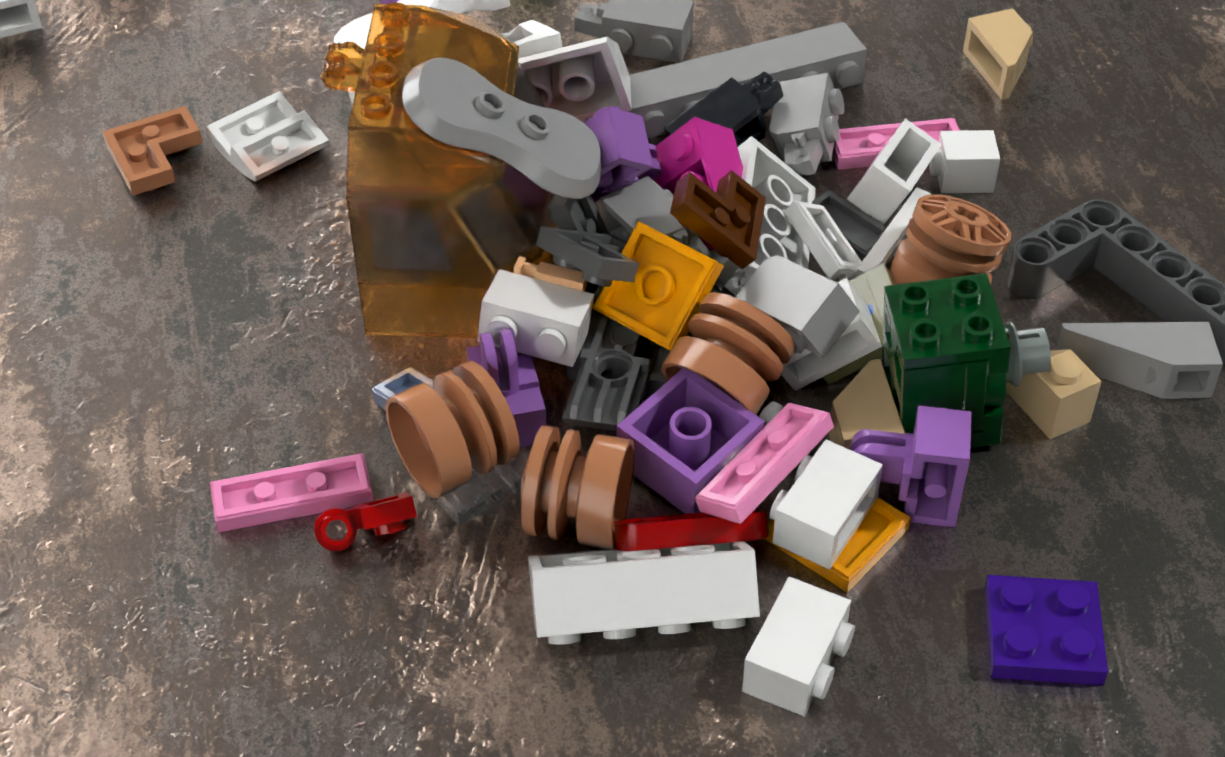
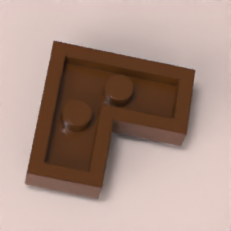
M732 170L719 179L716 192L691 172L677 181L670 214L683 227L691 229L709 243L719 255L727 257L742 270L756 260L766 197Z

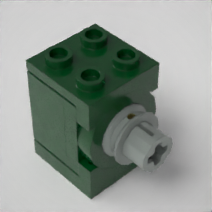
M987 273L884 286L882 365L904 432L913 434L918 406L947 408L972 412L970 448L1001 444L1004 413L1000 406L1004 404L1006 383L1010 382L1015 387L1021 385L1022 375L1050 371V346L1045 329L1035 328L1017 331L1011 320L1003 325Z

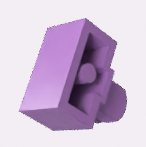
M609 106L599 109L592 118L584 122L597 137L601 154L600 182L595 192L591 194L594 203L600 200V197L631 185L647 176L654 180L660 175L661 167L658 159H656L658 155L655 145L648 143L642 115L624 111L616 106Z
M510 328L499 330L500 347L494 346L490 332L480 333V346L466 348L467 361L473 360L481 365L495 380L503 393L515 419L520 448L532 446L540 427L546 425V408L532 357L516 351Z
M918 406L913 434L862 429L853 436L850 448L852 451L883 464L880 482L899 484L898 500L904 501L903 513L911 517L910 522L955 528L970 462L972 412Z

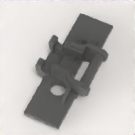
M592 308L587 337L573 367L567 366L566 368L568 379L574 381L562 416V423L617 431V425L638 408L642 400H647L668 382L661 372V368L670 350L660 346L653 372L651 373L650 358L636 357L638 351H647L649 345L659 344Z

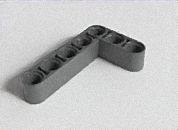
M1102 199L1087 201L1020 238L1015 243L1006 281L1008 289L1013 294L1026 299H1036L1094 267L1165 322H1209L1222 363L1225 366V284L1112 202Z

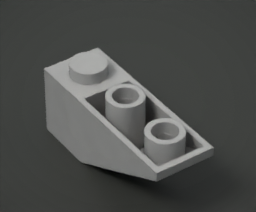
M1209 322L1062 323L1056 350L1071 349L1097 377L1162 399L1211 398L1223 366Z

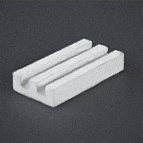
M793 201L784 213L827 277L831 280L839 278L840 281L845 278L848 280L856 278L857 268L862 261L825 207Z

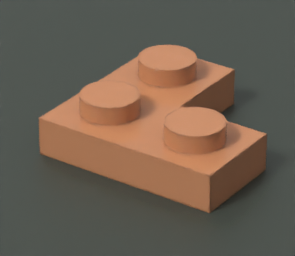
M186 106L102 131L105 145L133 196L174 183L173 169L165 155L181 152L203 143L200 129Z

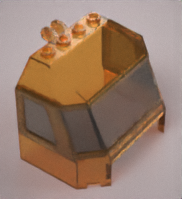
M399 2L374 4L365 50L355 42L344 41V43H340L339 41L338 43L333 42L332 45L329 44L328 51L326 52L324 60L328 64H324L320 76L325 87H329L330 90L335 89L336 91L337 89H341V91H356L348 124L346 201L365 335L477 338L482 300L499 269L513 272L514 265L519 256L525 257L527 263L539 265L541 261L555 265L552 261L554 255L536 245L541 226L559 228L554 224L548 207L554 194L539 187L517 169L494 156L475 150L447 145L432 138L411 120L403 105V85L411 69L430 59L448 58L474 69L507 94L529 104L546 108L519 63V46L477 17L424 5H405Z

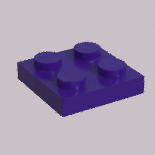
M987 575L985 603L991 678L1104 685L1108 675L1097 582Z

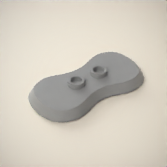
M434 58L420 63L412 68L406 76L402 90L405 111L411 120L432 138L447 145L475 150L494 156L517 169L539 187L561 197L572 199L586 198L594 193L598 187L601 176L599 142L593 131L576 117L559 110L521 101L500 90L469 66L448 58Z

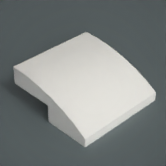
M280 91L206 126V137L236 169L255 182L329 145V139L306 111L303 110L297 113Z

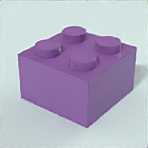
M683 368L617 425V437L631 439L634 442L633 475L683 513H697L700 510L695 497L764 428L765 421L697 373Z

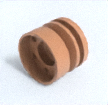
M925 195L920 197L914 208L913 218L909 220L905 231L908 238L900 242L889 268L895 285L987 273L991 285L992 275L990 272L999 268L1002 253L1006 252L1012 234L1007 225L989 211L960 198L946 195Z
M716 292L707 294L699 305V314L693 315L689 321L688 329L693 337L684 336L678 338L663 362L661 372L667 381L683 368L697 373L757 415L770 392L765 380L773 381L779 379L784 368L783 364L790 361L795 352L796 344L792 336L778 322L760 309L728 294Z
M473 360L455 366L452 372L447 371L436 375L433 388L425 383H421L387 399L385 405L386 420L399 456L411 477L432 498H439L469 483L472 477V469L479 474H487L493 471L496 465H505L515 460L520 452L519 434L506 398L489 373Z
M541 426L535 436L531 452L527 457L522 476L520 494L522 503L521 526L524 534L538 537L542 534L547 524L550 539L559 540L563 537L570 519L573 518L576 519V536L579 544L614 550L613 522L626 518L634 469L635 447L633 440L598 434L595 436L587 456H583L579 431L567 430L561 442L558 427Z

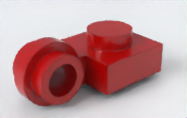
M405 492L358 504L354 508L347 510L329 508L320 513L315 520V538L325 549L340 551L353 543L358 529L363 528L367 530L374 528L375 535H385L406 528V519L417 517L413 497ZM334 520L342 521L345 526L344 533L338 538H330L326 534L327 525Z

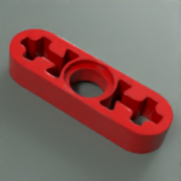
M756 508L741 524L703 512L630 518L613 522L615 550L641 551L752 541L768 537L767 510L763 508Z

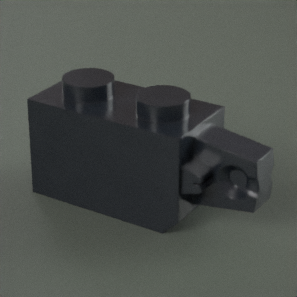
M765 71L743 84L738 83L731 77L664 127L666 136H670L693 117H697L733 129L737 147L751 136L759 142L765 138L766 134L763 115L784 96L781 84Z

